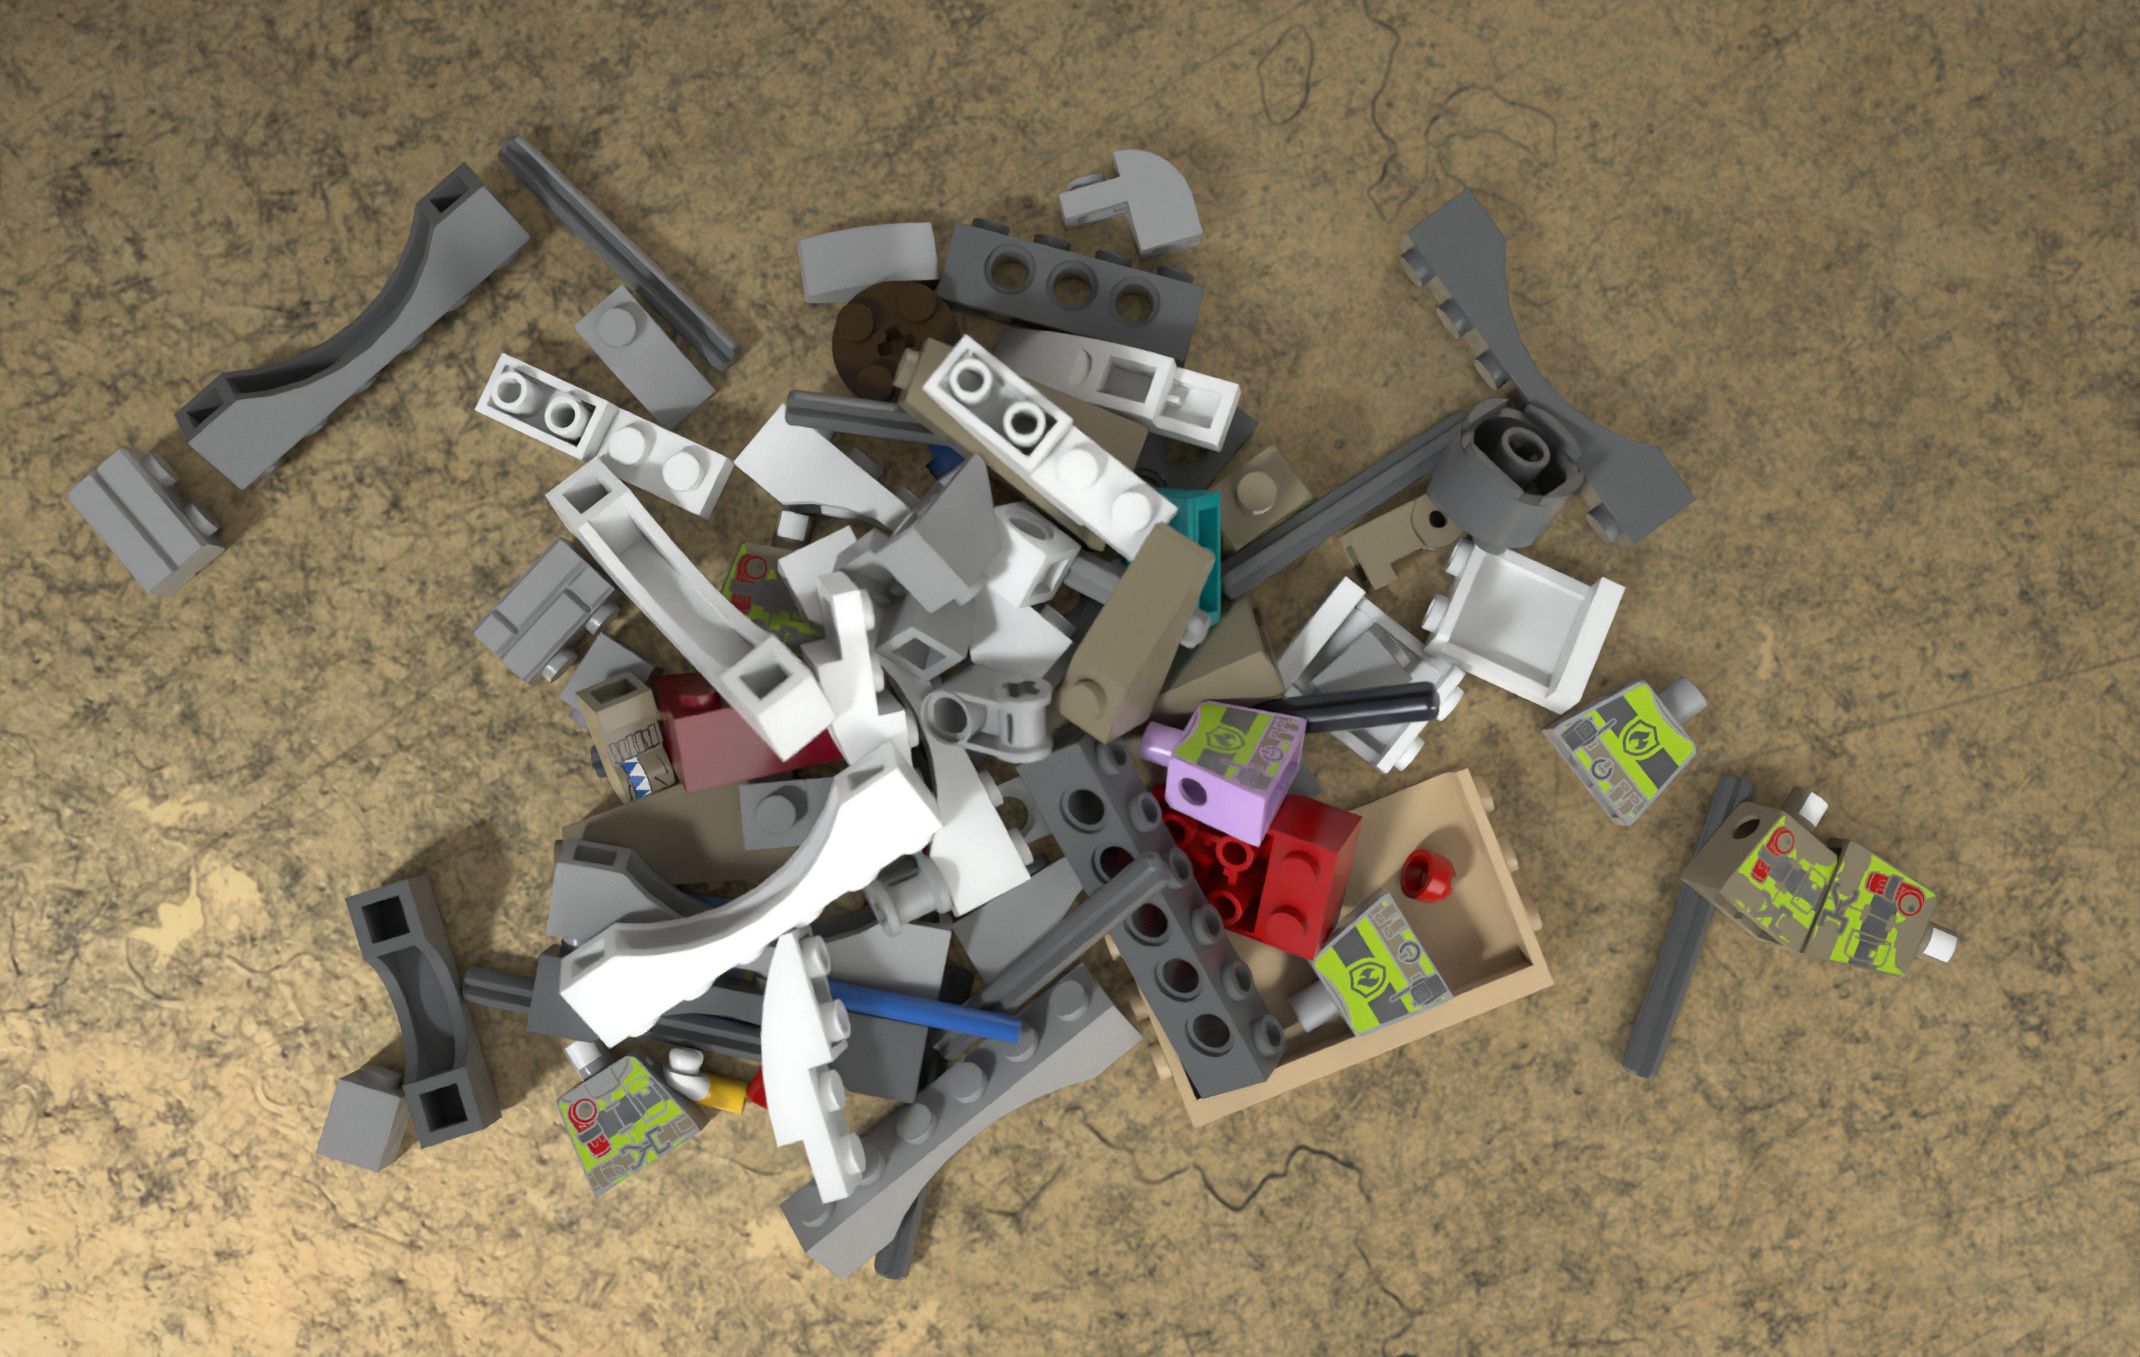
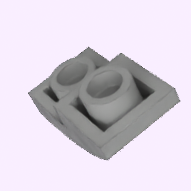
M931 222L883 224L839 230L801 239L797 245L806 303H848L862 290L887 281L919 283L934 291L941 280Z

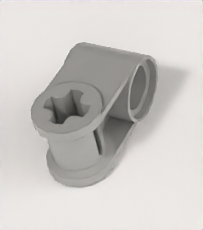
M969 665L930 692L922 702L921 715L925 727L937 741L946 745L959 746L987 753L1012 763L1040 761L1048 757L1053 751L1052 736L1046 731L1045 706L1052 700L1051 684L1044 679L1026 675L1018 676L989 669L982 665Z
M921 850L912 854L903 853L882 867L877 876L868 885L860 889L863 899L874 911L881 927L889 937L900 934L901 925L933 910L943 914L952 909L951 897L938 867Z

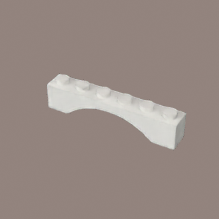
M783 403L733 462L793 513L806 516H832L860 521L893 534L920 502V499L904 486H901L895 494H892L877 480L884 471L856 447L846 456L830 442L837 435L836 431L787 424L785 421L786 406ZM985 585L974 596L975 621L969 642L972 662L975 665H982L1001 672L1044 679L1051 684V689L1053 690L1067 673L1073 655L1078 649V646L1069 639L1077 628L1048 604L1040 613L1030 606L1016 609L988 585Z
M597 456L545 494L574 540L784 762L838 719L813 674L773 634L765 632L752 623L703 576L657 524L630 489Z
M850 526L842 528L778 560L777 571L804 624L808 629L825 636L816 576L832 573L837 555L857 541ZM871 599L875 624L873 629L866 630L869 653L875 652L873 650L885 611V607ZM875 652L881 665L884 681L893 689L904 708L909 707L916 721L918 735L926 753L932 794L936 798L943 828L936 831L934 837L928 843L926 856H929L934 861L946 883L951 897V910L954 916H961L1031 879L1025 866L1034 862L1020 831L1016 827L1007 831L995 808L1003 804V799L988 770L983 769L977 773L965 751L967 748L941 743L925 727L921 715L922 702L930 692L943 684L940 675L926 682Z
M888 740L834 777L826 805L807 839L785 865L759 886L723 906L687 918L655 923L613 924L561 959L560 994L609 1048L629 1035L631 1037L642 1035L658 1021L662 1013L682 1000L690 1001L698 998L710 988L715 978L738 963L747 964L752 962L767 949L772 940L790 928H800L808 925L820 915L825 905L848 890L857 891L865 887L877 876L882 867L903 853L912 854L924 848L932 840L935 832L943 828L935 796L893 742Z

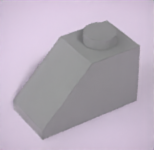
M623 284L573 326L618 379L658 422L671 432L717 393L714 387Z
M976 452L938 479L875 554L880 562L930 614L953 599L961 606L976 596L990 579L984 570L1001 549L986 462Z

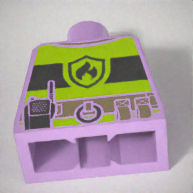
M1205 701L1198 705L1184 731L1151 721L1144 732L1139 757L1140 759L1168 767L1165 800L1171 808L1248 844L1259 847L1300 769L1307 720L1290 715Z

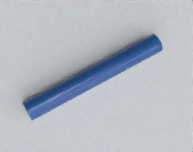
M828 979L832 1000L840 999L846 1010L1015 1044L1018 1042L1022 1022L1021 1017Z

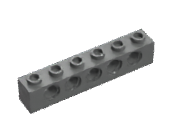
M1077 725L1051 735L1053 751L1048 757L1032 763H1018L1015 768L1088 897L1093 896L1146 851L1158 853L1162 860L1168 863L1171 868L1172 874L1168 884L1111 930L1109 934L1201 1098L1205 1099L1266 1082L1288 1048L1281 1024L1268 1011L1254 985L1250 968L1244 961L1240 960L1224 931L1219 912L1214 906L1209 904L1195 879L1188 856L1183 850L1178 848L1164 823L1157 800L1151 793L1147 792L1133 767L1125 742L1122 738L1118 737L1105 745Z

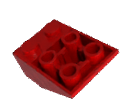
M1157 783L1153 787L1152 795L1160 806L1162 819L1178 848L1183 850L1188 856L1192 865L1193 875L1209 904L1214 906L1219 912L1224 929L1314 961L1338 924L1363 816L1302 795L1286 794L1260 846L1257 847L1171 808L1165 800L1166 784Z

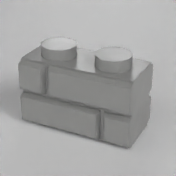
M124 447L114 452L97 467V471L87 475L67 492L66 497L148 594L168 597L175 594L195 577V573L203 570L224 552L225 547L213 534L220 528V525L214 516L197 500L192 499L187 503L172 486L179 480L177 473L159 454L150 451L146 455L144 452Z
M558 536L477 623L471 632L526 683L539 684L544 678L553 683L575 662L577 654L571 649L586 632L589 631L593 636H597L617 617L621 608L614 602L624 592L578 547L569 540Z

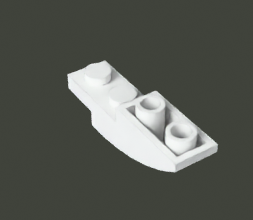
M1003 328L993 355L1011 371L1147 426L1149 427L1148 432L1220 453L1241 395L1239 384L1177 367L1174 358L1070 334L1032 329Z
M965 335L923 386V390L1003 463L1079 526L1085 525L1130 562L1134 559L1153 526L1161 521L1168 524L1176 515L1177 507L1073 426L1072 418L969 336Z
M504 353L501 354L475 408L476 411L584 463L597 456L620 480L706 520L709 519L735 465L734 461L717 452L625 411L607 400Z
M842 570L816 576L826 639L801 644L800 647L805 667L813 674L838 718L827 727L834 743L849 766H851L888 740H891L913 768L910 748L919 744L916 721L909 707L902 708L887 688L884 689V679L879 659L875 652L869 653L866 630L873 629L875 622L872 604L865 589L859 590ZM913 768L915 772L918 774V776L924 782L922 773L919 770V768Z
M809 923L800 928H790L780 935L769 969L763 1002L761 1033L762 1066L768 1111L777 1145L779 1147L803 1140L824 1204L849 1197L863 1179L861 1172L865 1171L866 1160L859 1137L856 1133L849 1134L842 1113V1109L846 1105L842 1080L838 1072L834 1069L829 1070L827 1063L834 1061L848 1047L846 1038H849L851 1034L850 1021L843 1002L840 999L832 1000L826 977L831 970L829 953L821 936H813Z

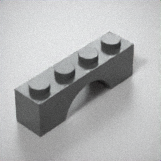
M428 874L404 879L345 898L363 959L381 978L398 1017L406 1058L403 1090L421 1148L433 1146L487 1128L502 1118V1114L468 1003L461 997V980Z

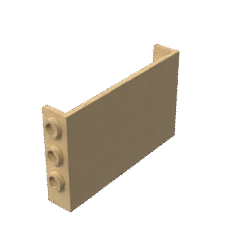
M1456 767L1348 810V812L1363 816L1338 923L1379 888L1388 891L1453 994L1454 998L1447 1003L1358 1038L1350 1031L1340 1014L1307 1033L1287 1002V999L1318 981L1307 960L1224 929L1240 960L1244 961L1250 968L1254 985L1268 1011L1281 1024L1288 1048L1266 1082L1202 1099L1136 980L1124 985L1137 1021L1150 1017L1158 1037V1041L1147 1045L1161 1081L1174 1077L1194 1129L1555 985L1534 933L1542 929L1540 916L1528 893L1519 896L1510 873L1518 869L1517 859L1507 837L1504 834L1498 836L1494 834L1486 814L1494 810V803L1489 789L1480 774L1472 777L1467 767ZM1426 849L1441 854L1451 861L1456 871V877H1452L1450 887H1453L1454 890L1444 901L1424 903L1410 899L1403 894L1400 886L1401 870L1405 860L1413 851ZM1108 933L1104 938L1113 961L1122 959L1123 957Z

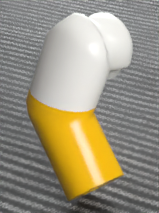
M675 1046L669 1051V1063L663 1066V1077L668 1086L698 1104L739 1114L743 1113L748 1099L746 1091L750 1085L749 1082L699 1071L703 1063V1054L698 1049Z

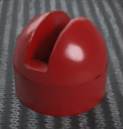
M1417 849L1407 857L1403 864L1400 886L1403 894L1410 899L1424 903H1438L1444 901L1453 893L1454 888L1450 887L1452 877H1456V871L1451 861L1441 854L1426 849Z

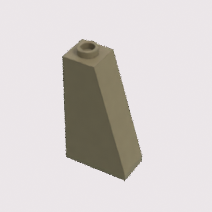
M931 338L922 341L917 351L906 348L893 380V385L902 389L897 405L965 459H968L977 452L986 462L988 477L1019 501H1025L1082 546V549L1087 551H1103L1106 545L1103 539L1085 525L1079 526L971 435L923 390V386L954 348ZM1015 373L1072 418L1073 426L1131 472L1134 471L1149 427Z
M1251 589L1236 599H1228L1221 592V622L1209 626L1204 641L1201 644L1198 643L1194 648H1187L1179 644L1149 719L1119 736L1128 748L1130 760L1139 756L1144 732L1151 721L1184 731L1198 705L1202 702L1214 701L1249 708L1286 692L1261 606ZM1061 686L1052 691V700L1045 706L1046 731L1050 735L1076 726L1075 723L1053 709Z
M799 768L692 793H686L683 785L678 784L628 805L624 804L562 827L563 839L556 840L554 844L555 870L557 860L567 838L633 849L655 873L672 885L767 879L785 865L801 845L745 851L743 849L738 785L800 779Z

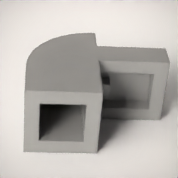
M1135 149L1114 151L1112 167L1115 178L1105 180L1103 173L1086 175L1068 183L1069 191L1058 194L1059 210L1065 231L1126 215L1139 262L1197 247L1201 244L1203 230L1187 181L1174 165L1154 153Z
M874 528L837 555L833 572L842 570L859 590L865 589L871 600L885 607L873 651L928 682L966 658L975 621L974 597L961 606L953 599L930 614L875 556L890 536Z
M836 775L738 785L743 849L748 851L802 845L826 805Z

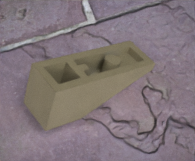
M1162 521L1155 524L1074 653L1053 709L1105 745L1147 721L1216 556Z

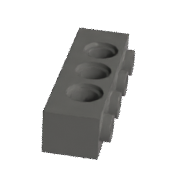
M974 218L971 226L956 222L937 295L947 304L950 310L1020 329L1070 334L1137 348L1174 358L1177 367L1184 368L1205 287L1193 284V275L1169 267H1158L1156 274L1131 268L1133 261L1130 258L1109 251L1098 250L1094 258L1070 252L1071 244L1053 236L1036 234L1033 242L1008 236L1009 227L988 219ZM1016 261L1027 268L1029 276L1021 287L1011 290L1004 289L993 280L996 268L1004 262ZM1068 277L1082 279L1087 283L1091 291L1088 299L1076 306L1061 303L1054 294L1055 287L1061 280ZM1137 293L1143 295L1150 302L1152 312L1146 319L1140 322H1129L1118 314L1115 306L1117 301L1126 294Z

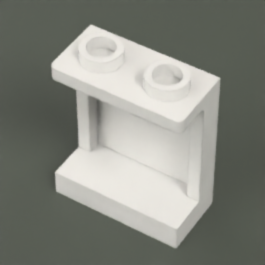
M1460 537L1445 568V572L1454 575L1445 596L1436 593L1422 621L1421 628L1430 631L1422 651L1451 665H1457L1468 673L1560 715L1581 699L1626 587L1604 577H1601L1596 583L1589 586L1510 549H1507L1503 554L1494 555L1480 549L1475 544L1473 538L1468 540Z
M1346 576L1335 584L1276 658L1286 690L1281 695L1284 698L1311 695L1314 693L1305 683L1358 636L1370 630L1377 638L1386 633L1405 652L1410 662L1403 668L1413 678L1409 683L1429 681L1435 684L1437 693L1440 696L1439 716L1437 717L1439 721H1442L1454 709L1465 693L1457 685L1464 678L1466 672L1457 665L1452 666L1423 652L1424 644L1365 598L1363 595L1366 592ZM1429 721L1328 733L1378 773L1387 774L1393 766L1400 771L1404 770L1415 758L1425 743L1417 735Z

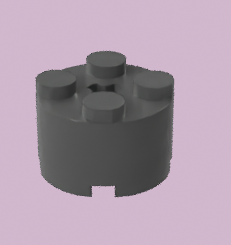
M1502 398L1485 400L1471 410L1436 462L1432 472V480L1427 486V495L1430 501L1438 508L1444 510L1460 528L1472 535L1475 544L1480 549L1494 555L1503 554L1508 548L1526 547L1537 542L1584 480V470L1579 473L1576 460L1582 453L1571 433L1558 420L1542 409L1529 404L1523 412L1506 408L1504 406L1509 399Z

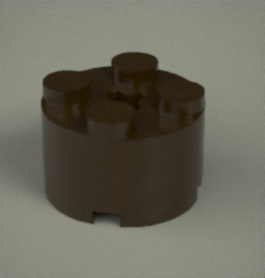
M906 281L878 283L855 295L839 311L832 337V354L837 372L853 397L897 403L902 389L894 386L893 380L899 364H896L891 355L883 356V354L891 351V341L902 338L906 345L916 344V346L910 349L917 351L919 344L927 338L934 339L953 348L962 340L952 311L927 286Z

